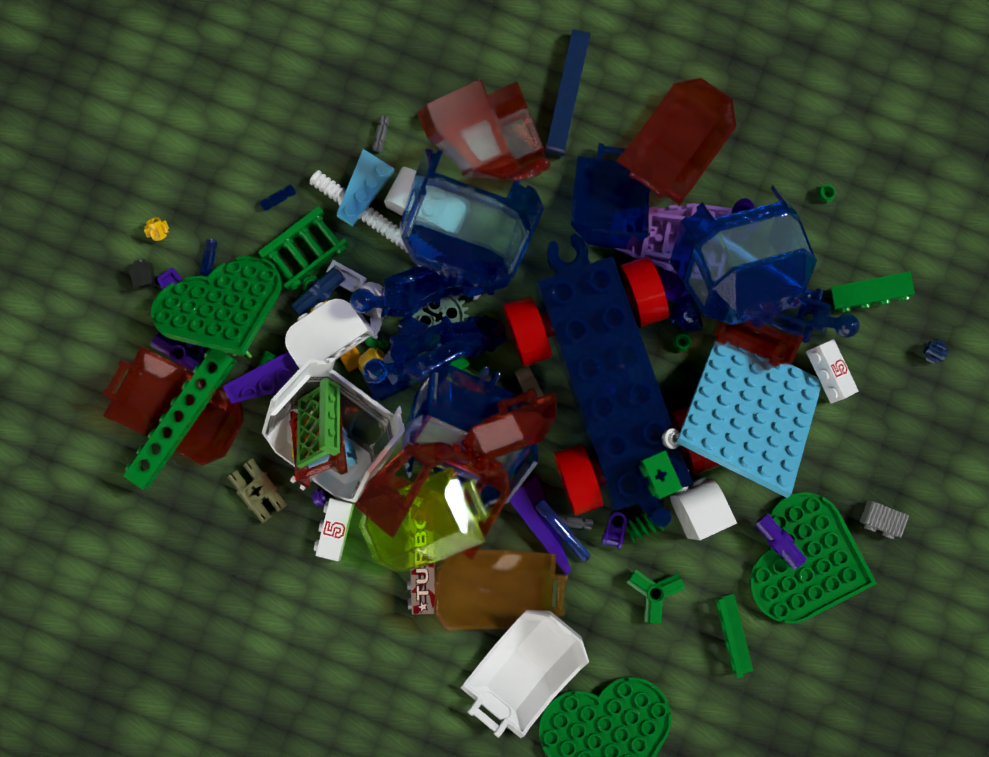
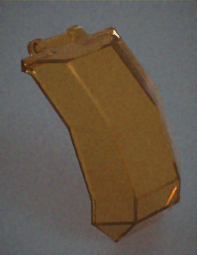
M451 550L437 568L434 613L446 631L509 629L526 610L551 611L555 615H565L564 593L568 575L555 573L556 554L510 550ZM554 581H557L556 607H552Z

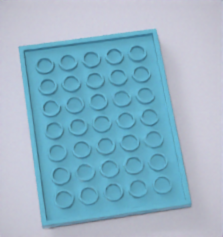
M719 329L676 443L788 498L792 494L822 384L818 377Z

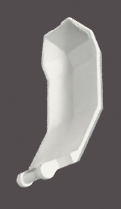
M526 610L492 647L460 687L475 700L467 712L471 716H476L494 731L493 734L498 738L506 727L520 738H523L553 698L589 663L582 637L551 611ZM480 705L502 721L500 725L479 709Z

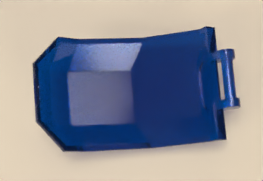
M598 143L596 158L577 156L570 225L588 245L628 250L650 236L649 197L653 166L634 163L636 148H618ZM603 153L629 157L628 162L602 159Z

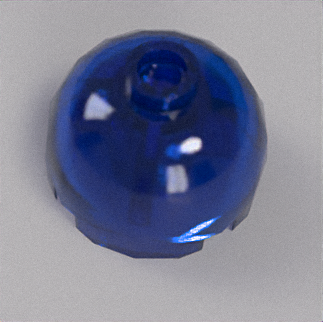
M691 293L678 298L672 306V314L669 315L672 325H676L679 330L685 333L703 330L699 308H696L694 304L696 301Z

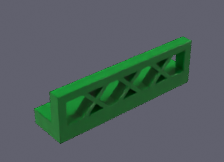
M732 593L715 597L714 599L732 673L737 678H741L743 673L752 672L753 667L735 595Z

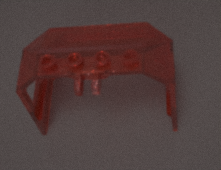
M407 442L404 450L371 477L355 507L386 534L394 538L406 514L409 513V509L416 496L422 497L424 499L413 518L419 522L423 519L430 523L431 529L438 532L464 555L473 560L510 495L508 471L501 467L502 463L494 458L490 460L489 457L482 453L476 455L477 453L469 448L463 450V447L454 442L451 445L444 442ZM411 456L423 464L415 482L394 475ZM444 461L460 466L480 477L476 483L456 500L423 485L432 468ZM490 484L500 492V496L486 521L483 522L468 511L467 506ZM397 490H400V491H403V492H407L408 494H407V496L405 497V496H403L400 492H398Z

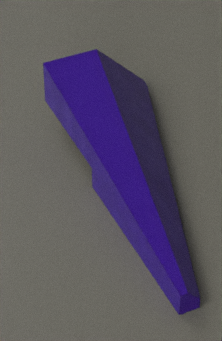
M535 475L507 497V499L567 575L571 568L539 478Z

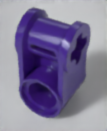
M614 511L609 515L601 545L604 546L606 544L617 547V550L621 549L627 525V518L622 512ZM617 515L622 516L623 519L620 525H614L612 522L613 518Z

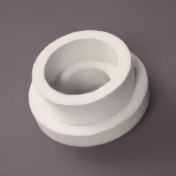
M673 428L666 430L662 435L663 445L669 449L678 448L680 444L676 443L679 431Z

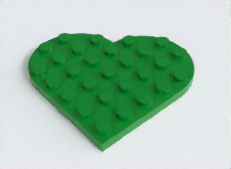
M257 256L236 257L235 261L228 264L224 262L217 266L208 277L184 278L185 281L175 285L171 283L157 295L152 304L151 317L157 330L165 337L244 356L281 292V277L276 266L267 259Z
M799 492L791 494L788 498H782L774 505L769 515L781 529H784L792 537L793 543L805 555L807 560L803 565L793 570L784 558L771 547L759 556L752 567L749 586L755 604L765 615L783 623H800L877 584L840 512L828 499L814 493Z
M622 677L607 684L599 695L584 690H571L556 696L541 715L539 737L542 748L548 757H656L669 734L672 714L667 698L655 684L640 677Z

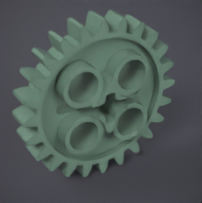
M436 286L433 292L429 287L428 294L422 290V298L416 295L415 298L418 302L410 303L414 309H408L412 316L407 317V319L413 320L409 327L415 328L412 334H419L417 340L424 339L423 345L429 341L431 348H433L435 343H437L438 348H441L442 343L449 347L448 341L455 344V337L462 338L459 332H466L463 325H469V323L464 321V319L470 316L464 314V311L468 310V307H462L465 300L459 302L460 294L454 297L453 289L446 293V287L440 291L439 287ZM436 299L439 301L440 306L437 310L430 308V300ZM426 308L434 314L442 313L441 317L452 322L454 325L450 326L441 320L436 322V318L424 312L423 309ZM448 308H453L456 311L455 318L450 319L447 317L446 311ZM422 316L430 318L431 323L429 326L421 325L420 319ZM439 325L447 327L446 335L441 336L438 334L437 328Z

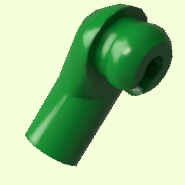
M372 336L364 340L368 348H379L383 352L388 350L389 343L387 340H374Z

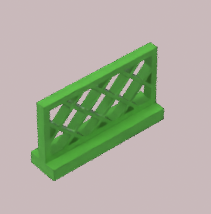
M327 378L320 381V387L298 399L296 466L299 468H303L327 454L335 456L340 453V385ZM310 401L305 409V403ZM315 403H316L317 405H316L314 411L312 412V414H310L311 410L313 409V407H314V405H315ZM310 416V418L308 419V421H307V423H306V425H305V421H306L307 417ZM316 420L317 422L315 423L313 429L310 431L311 426ZM307 433H310L309 436L307 437L305 443H304V439H305ZM316 438L314 444L310 448L309 446L311 445L313 439ZM307 450H309L306 458L304 459L305 453L307 452Z

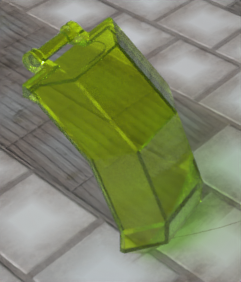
M449 467L406 487L365 501L359 528L374 561L397 573L405 572L437 562L485 542L477 522L490 517L488 510H485L475 488V480L471 479L460 484L453 467ZM466 489L478 512L475 516H473L463 493Z

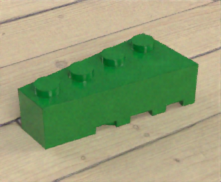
M910 271L832 286L830 288L834 311L839 310V313L850 312L851 308L859 307V310L870 308L873 304L882 306L891 304V301H908L915 294Z

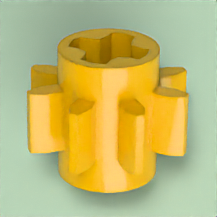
M155 217L146 222L147 225L144 226V232L147 238L152 237L154 241L166 238V233L169 232L166 220L161 222L159 217Z

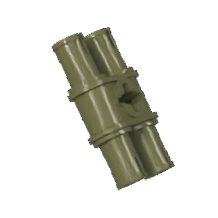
M251 459L243 467L251 475L253 482L247 484L238 470L227 478L238 490L237 495L246 503L247 509L253 510L263 524L272 517L262 504L264 499L268 498L277 512L286 507L287 503L277 492L278 487L274 486L267 476V472H262L254 459ZM260 487H262L261 490L259 491L260 495H259V494L253 495L254 492L256 491L255 488H260Z

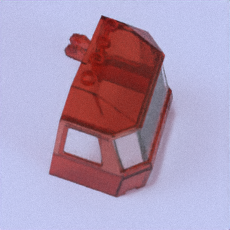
M479 79L426 104L424 109L417 112L427 139L433 146H438L463 171L461 173L463 177L496 180L512 179L515 182L539 176L541 172L551 167L549 160L545 158L544 147L518 81L487 95L482 80Z

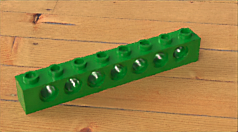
M211 348L207 350L204 355V361L201 365L198 364L195 367L193 377L190 381L187 380L181 388L183 391L179 397L176 396L172 400L170 410L160 417V424L149 433L147 437L149 440L146 444L137 450V457L126 466V473L123 477L142 490L149 489L236 364L237 360L224 351ZM215 363L217 370L214 373H210L209 367ZM204 379L206 385L203 389L200 390L198 388V383L200 380ZM192 395L194 397V403L191 406H189L187 404V398ZM181 411L183 419L177 422L176 414ZM167 428H170L172 431L169 438H166L164 434ZM156 444L160 446L158 454H155L153 451ZM145 460L149 463L146 471L142 468V463Z

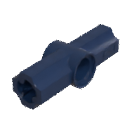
M334 266L320 279H315L308 285L306 291L291 303L293 308L299 315L308 313L317 304L325 302L330 297L331 292L345 281L346 278Z

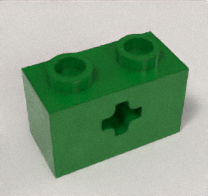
M666 450L640 461L642 465L639 468L644 478L648 477L650 482L648 488L652 496L661 499L683 489ZM657 470L659 472L664 473V475L661 477L662 481L660 479H655V476L657 475Z

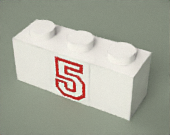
M834 339L806 351L831 404L859 392Z
M330 498L329 502L326 501L323 510L326 516L324 520H321L319 532H321L320 539H317L314 545L315 556L335 561L341 560L355 503Z

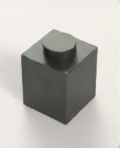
M140 259L134 261V264L128 265L134 288L143 290L157 286L153 266L150 262Z

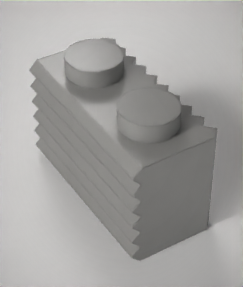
M867 501L860 523L865 524V529L876 532V529L883 531V536L894 539V537L902 536L909 515L874 501Z

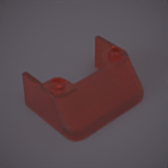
M732 305L720 308L712 335L715 337L714 341L726 345L727 342L769 360L768 364L778 368L780 365H792L803 340V335L789 336L733 312L734 306Z

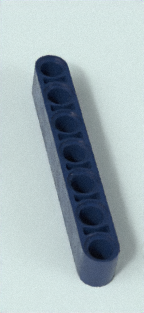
M572 29L545 153L564 157L591 34L589 32Z

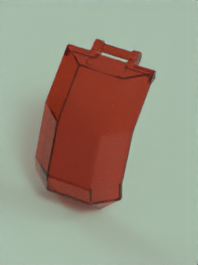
M703 78L674 83L641 131L617 159V162L631 171L630 178L633 180L634 178L657 193V197L661 199L665 195L678 205H681L737 127L733 99Z
M141 346L132 363L120 359L119 367L107 389L104 388L102 395L112 400L103 416L148 437L149 433L160 424V417L170 410L172 400L176 396L179 397L183 391L181 388L187 380L190 381L194 374L192 371ZM129 369L118 391L114 393L125 371ZM204 379L200 380L198 383V388L200 390L203 389L206 385ZM220 386L175 451L202 466L225 457L244 423L241 401L231 403L225 390ZM192 395L187 398V404L189 406H191L194 403V397ZM181 411L176 414L177 422L183 419ZM167 428L164 432L166 438H169L172 434L170 428Z
M532 387L528 389V392L507 400L497 401L500 413L482 420L483 423L471 427L461 441V445L470 452L489 459H495L540 443L556 420V394L552 392L538 398L535 388ZM530 399L531 404L507 412L508 407Z

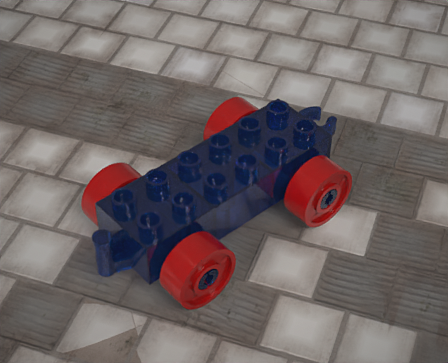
M572 234L569 242L576 251V258L571 262H563L558 256L559 247L557 242L551 241L546 255L547 262L555 275L539 280L536 284V292L543 312L539 313L531 295L503 304V309L523 367L552 358L548 338H553L594 460L590 461L582 443L553 452L568 502L575 516L603 507V500L599 486L603 485L612 510H619L637 504L646 514L650 523L659 527H665L671 522V512L664 508V497L657 499L656 496L651 495L648 488L650 484L648 477L644 478L639 468L642 465L640 461L666 450L682 488L693 485L690 475L694 476L721 465L682 445H679L676 449H669L663 445L662 435L666 430L673 428L680 433L689 406L668 414L638 329L668 319L669 317L668 303L661 279L652 260L648 256L619 265L618 269L613 256L590 263L588 247L584 239L577 234ZM657 470V475L655 476V479H660L662 481L661 477L664 475V473L659 472Z

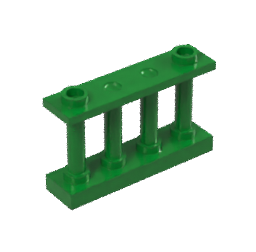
M320 206L316 207L258 252L263 259L272 260L288 280L284 286L289 291L297 289L302 284L301 281L335 255L343 254L349 245L345 239L339 242L324 223L326 215ZM314 225L320 228L334 246L326 253L321 250L308 233V229ZM298 237H302L318 257L310 265L294 246V240ZM283 248L289 250L303 269L296 276H293L278 256V252Z

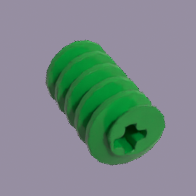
M659 506L655 508L656 513L652 510L648 511L649 517L642 513V520L638 516L634 517L635 523L631 519L627 520L628 526L626 528L634 544H636V537L641 541L643 540L644 533L648 537H650L651 530L657 534L658 527L665 531L664 524L670 528L668 520Z

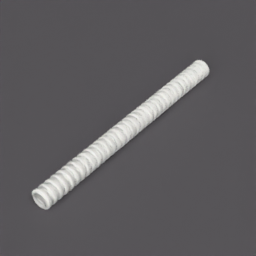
M320 170L316 171L310 178V185H314L316 189L319 188V191L324 192V195H329V198H333V201L338 202V205L341 204L346 192L344 187L340 188L339 184H336L334 180L331 181L330 177L326 178V175L322 174ZM368 206L359 219H362V222H367V225H371L372 229H377L378 233L381 232V235L386 236V239H391V242H395L396 246L400 245L402 250L405 249V252H409L410 256H415V259H419L420 263L424 262L426 267L429 266V269H433L434 273H439V276H443L444 280L448 279L450 284L453 283V286H457L458 290H463V293H467L468 297L472 296L474 301L484 291V286L480 287L478 282H474V279L470 280V277L468 275L465 276L464 272L461 273L460 269L456 270L454 265H450V262L446 263L444 258L441 259V256H437L436 252H431V249H427L426 245L422 246L420 241L417 242V239L412 238V235H407V232H403L402 228L398 229V226L396 224L393 225L392 221L388 222V219L383 218L382 214L379 215L378 211L374 212L372 207L369 208Z

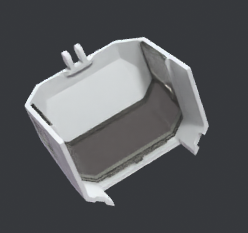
M328 358V360L322 361L308 359L271 399L262 434L276 454L298 469L290 480L292 483L297 482L302 473L307 476L306 480L300 485V489L304 491L313 480L335 498L356 503L378 476L405 432L404 423H402L401 407L399 406L395 414H392L334 371L333 366L336 358ZM327 378L340 385V429L344 428L348 435L345 438L349 441L351 440L358 464L310 473L308 470L305 471L304 468L296 466L297 455L296 458L291 456L293 448L291 438L294 436V433H297L298 399L320 387V381ZM310 401L305 403V409ZM315 403L313 409L311 410L310 414H312V412L314 411V409H315V407H316V405H317L316 403ZM310 416L307 417V419H306V421H305V425H306L308 419L310 418ZM316 420L311 426L310 431L313 429L315 423L317 422ZM316 438L313 439L311 445L309 446L310 448L314 444Z

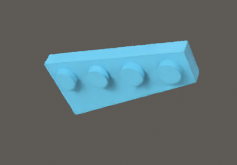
M363 149L338 209L337 217L353 227L392 176L395 169Z

